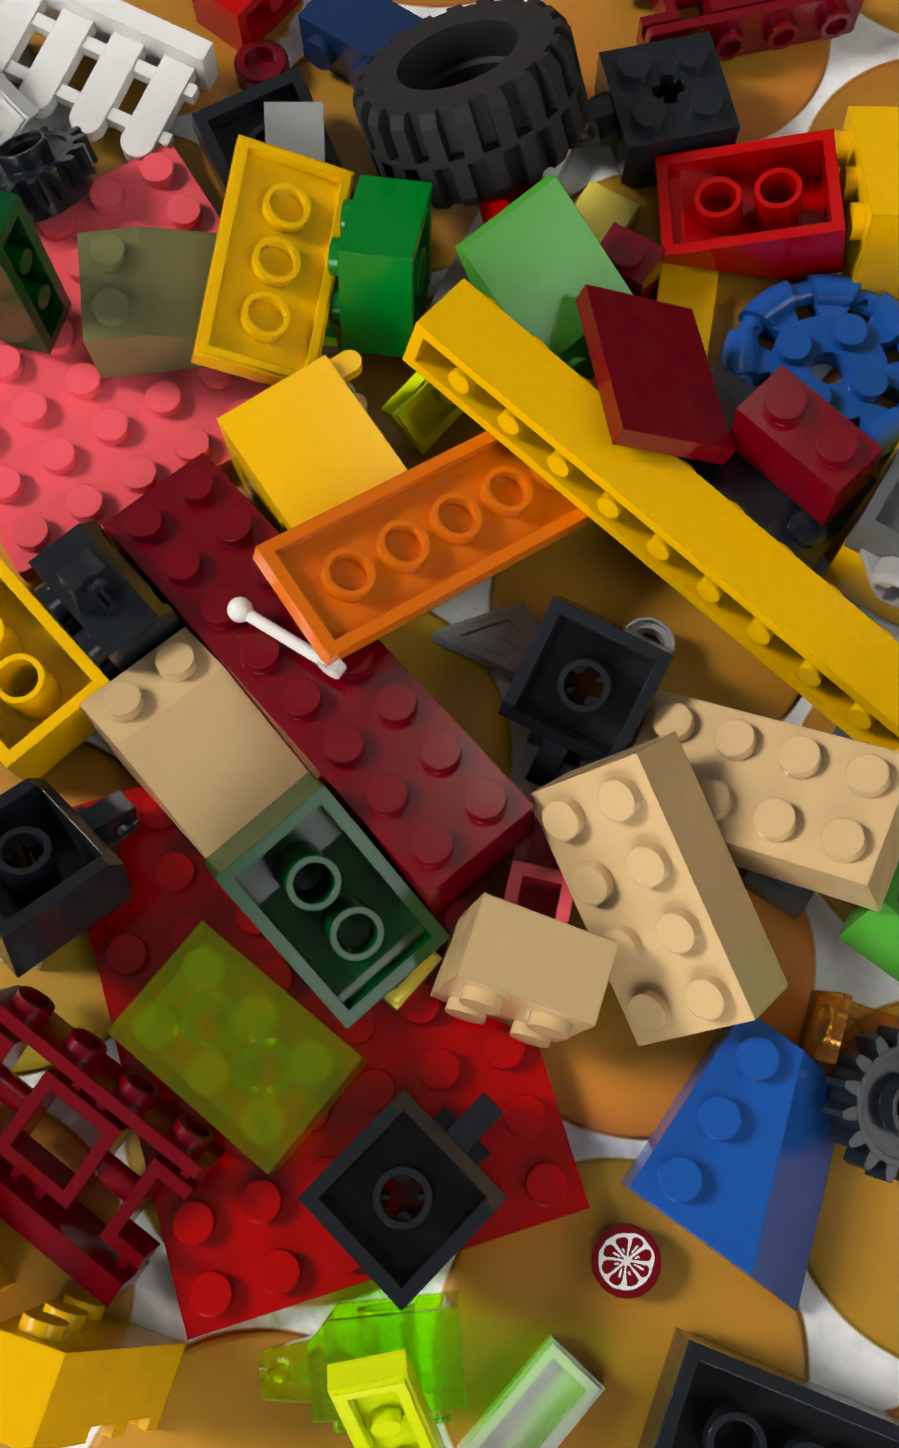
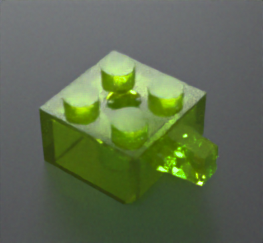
M458 1290L417 1294L402 1311L389 1297L337 1303L314 1335L264 1348L259 1353L262 1401L311 1403L313 1423L332 1421L333 1432L347 1433L327 1391V1364L406 1348L436 1424L453 1419L452 1408L467 1407V1378Z

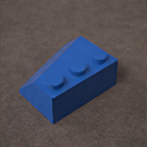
M757 1018L754 1021L722 1027L620 1184L797 1312L835 1145L828 1136L832 1131L828 1114L822 1113V1105L826 1104L828 1086L824 1081L825 1077L829 1075L802 1048Z

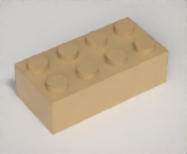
M657 690L634 746L676 731L735 866L877 912L881 911L899 862V751L672 692Z
M676 731L567 772L527 795L528 799L535 806L536 817L587 931L619 943L609 981L638 1046L754 1021L789 986Z

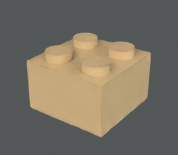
M483 893L455 920L430 997L447 1002L445 1012L453 1017L475 1024H484L487 1017L511 1026L509 1035L514 1039L532 1046L549 1048L551 1041L557 1043L562 1040H568L571 1036L595 1027L619 943Z

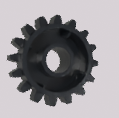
M61 124L53 131H49L48 127L45 126L39 130L17 134L0 145V190L20 196L32 223L49 219L66 211L79 202L92 186L91 175L97 172L95 163L98 162V158L86 133H83L79 126L68 129L66 124Z
M878 1025L876 1035L859 1032L854 1035L856 1045L847 1051L839 1050L836 1057L838 1061L831 1075L826 1076L824 1081L828 1086L826 1104L822 1105V1113L828 1114L832 1131L828 1134L830 1141L847 1147L843 1160L847 1164L865 1169V1175L892 1183L893 1180L899 1181V1027Z

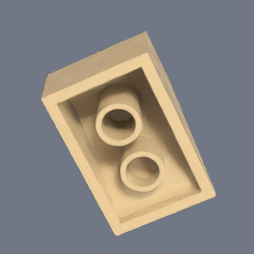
M183 627L79 704L106 747L205 859L306 773H309L225 667L186 627Z

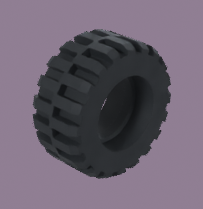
M477 0L476 4L464 7L460 4L447 8V12L432 17L430 15L417 21V26L408 31H400L391 37L390 44L386 47H379L370 56L369 64L362 66L353 93L355 113L379 177L432 182V206L435 209H450L453 204L463 203L465 207L481 204L482 199L497 196V199L512 194L514 188L524 183L531 185L543 177V172L549 167L556 168L566 159L568 150L575 149L580 141L589 118L590 108L571 26L567 23V19L551 5L547 6L541 0H528L527 2L524 0Z

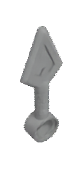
M518 602L439 628L432 633V640L443 648L513 680L541 622L522 602ZM651 617L637 618L625 626L639 634L655 636L663 646L674 651V635L668 625L659 619Z

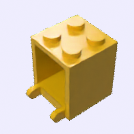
M345 350L331 359L324 355L217 418L237 476L268 522L280 534L407 471L405 465L368 415L366 397L360 393H353L346 384L359 376L363 369L362 358L354 350Z

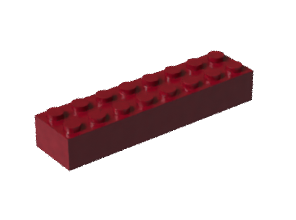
M204 452L102 524L117 551L143 577L162 603H167L173 609L183 627H186L225 667L309 773L325 785L433 916L534 832L535 806L379 639L341 659L346 664L347 669L339 679H334L325 674L317 664L247 621L243 623L234 622L228 616L227 606L229 601L235 597H245L252 603L254 611L309 643L253 560L255 547L280 533Z

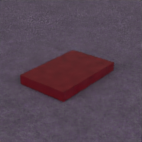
M585 284L576 298V304L612 444L724 465L736 449L693 310Z

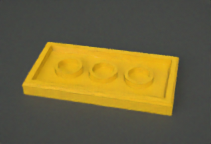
M238 135L190 363L273 386L321 357L336 277L330 275L328 270L329 247L333 236L341 237L340 218L344 199H350L355 172L250 137Z

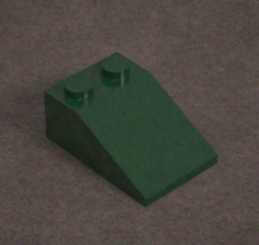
M306 773L204 860V863L219 885L346 1029L353 1025L450 938L443 927L325 785L309 773Z

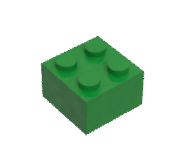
M360 174L353 199H344L340 218L341 237L333 236L329 247V274L338 276L339 285L333 292L331 321L332 324L341 325L343 351L354 350L359 353L403 358L415 324L423 316L431 285L432 182Z

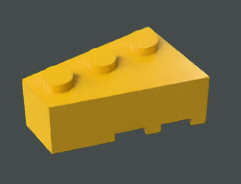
M848 106L843 130H836L834 132L846 228L842 275L852 277L853 283H862L860 289L874 292L880 296H883L886 291L899 300V107ZM851 309L848 311V313H858Z
M67 1291L64 1299L57 1297L53 1300H47L44 1304L24 1310L23 1313L1 1322L0 1443L12 1448H64L85 1444L91 1427L104 1425L101 1433L109 1438L121 1437L128 1422L137 1425V1428L146 1432L157 1430L187 1343L104 1314L106 1306L95 1297L73 1291Z

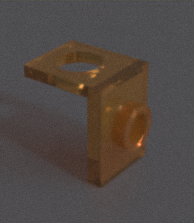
M811 990L797 1046L802 1048L815 1062L834 1067L838 1061L839 1050L847 1051L856 1045L855 1034L863 1032L876 1035L878 1025L898 1027L899 1017L852 1002L853 996L843 992Z

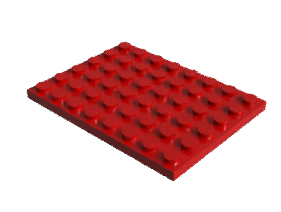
M139 786L121 792L135 806L137 810L136 816L139 820V829L119 844L120 851L116 854L125 864L132 898L88 928L121 1066L126 1070H134L149 1077L159 1087L160 1097L181 1114L188 1113L205 1122L215 1135L214 1141L226 1150V1154L219 1164L208 1173V1178L201 1188L186 1200L181 1198L163 1182L153 1195L187 1340L372 1280L299 1201L298 1197L403 1090L408 1091L433 1118L445 1106L459 1118L483 1092L504 1112L479 1141L491 1153L480 1164V1167L506 1193L507 1199L460 1250L590 1208L539 1047L514 1039L509 1035L511 1026L486 1017L484 1024H475L446 1013L445 1007L447 1002L430 997L441 963L398 1011H395L387 1002L381 999L353 1025L346 1029L219 885L204 863L205 857L144 788ZM103 798L79 804L72 808L76 809L80 806L87 808ZM484 874L433 916L449 936L451 935L455 920L483 893L490 894ZM449 939L435 951L442 959ZM138 1135L147 1169L160 1152ZM395 1177L390 1179L386 1190L392 1191L394 1194L390 1199L386 1200L389 1207L396 1213L404 1207L410 1208L414 1213L421 1210L425 1201L416 1198L420 1191H424L421 1184L413 1177L404 1184Z

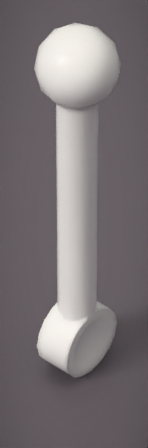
M240 596L229 601L227 613L234 622L243 623L247 621L311 660L325 674L334 679H339L347 669L346 664L341 659L336 660L326 668V664L321 661L309 643L254 611L252 603L247 598Z

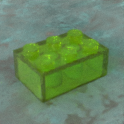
M204 921L200 922L107 1030L114 1039L267 1174L281 1169L368 1062L366 1058Z

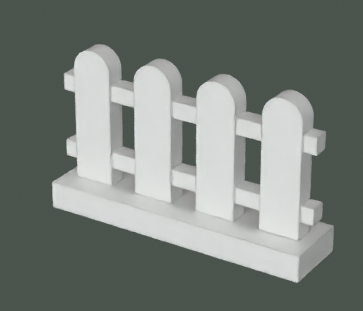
M0 0V72L8 80L21 85L19 91L39 110L35 119H43L50 116L58 103L71 108L69 121L72 128L79 126L82 132L86 133L90 142H95L102 138L108 126L123 132L120 144L124 156L129 162L134 159H143L159 146L168 148L170 142L174 145V136L169 133V130L184 101L195 105L200 96L199 89L210 93L219 76L213 42L122 0ZM35 32L46 37V40L32 66L28 68L17 62ZM85 55L96 60L97 63L80 92L69 87L68 84ZM135 78L148 84L133 114L130 115L118 108Z

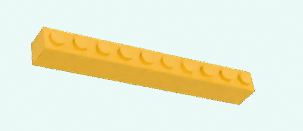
M463 278L416 322L402 358L405 363L853 740L899 751V642L894 639L887 629L871 620L846 599L837 587L827 583L797 558L788 546L777 541L754 522L738 504L728 500L698 475L689 463L679 459L677 456L613 445L600 394L595 385L587 378L575 372L550 351L541 339L531 335L501 310L492 298L482 294L466 279Z

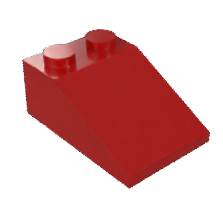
M834 128L655 157L662 247L666 248L663 263L780 280L801 278L811 274H829L843 271L846 228Z

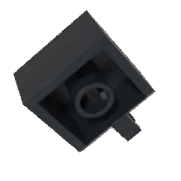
M710 31L599 52L594 87L595 96L588 100L590 108L589 118L576 147L596 145L611 147L619 178L623 185L631 189L657 185L656 156L736 144L740 124Z
M96 521L77 524L28 562L43 580V583L36 587L34 591L110 681L183 628L173 609L167 603H162L143 577L112 545L106 533Z
M553 596L498 713L531 730L526 742L539 748L525 779L542 787L556 779L565 761L579 767L584 757L595 762L628 749L677 652L563 596ZM592 667L601 675V677L596 679V682H603L604 688L602 693L593 692L585 699L576 693L575 689L580 687V683L573 684L572 678L574 672L582 674Z
M26 778L0 795V958L17 978L132 898L125 864L116 854L120 851L119 844L139 829V820L136 816L137 810L135 806L120 790L87 808L80 806L76 809H73L45 778Z
M403 1090L298 1197L299 1201L401 1311L507 1199L506 1193L480 1167V1164L491 1153L479 1141L504 1112L483 1092L459 1118L446 1106L433 1118L408 1091ZM395 1177L404 1184L413 1177L421 1184L424 1191H420L416 1197L418 1200L425 1201L421 1210L414 1213L410 1208L404 1207L396 1213L389 1207L386 1200L390 1199L394 1193L387 1191L386 1186L391 1178Z

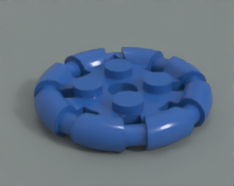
M837 274L806 275L804 282L793 285L784 280L759 293L739 313L738 320L740 324L737 329H732L727 333L722 350L721 367L750 385L756 386L763 384L783 365L884 449L879 460L891 454L899 442V361L888 364L885 353L895 350L899 352V300L886 291L883 296H880L874 292L860 289L862 283H853L852 277ZM807 306L811 317L799 321L795 309ZM849 309L870 318V320L866 323L863 318L856 314L848 313ZM761 337L773 343L772 351L759 346L758 338ZM818 364L830 365L838 371L841 381L834 384L824 383L813 375L811 367ZM881 397H884L898 405L888 409L878 404Z

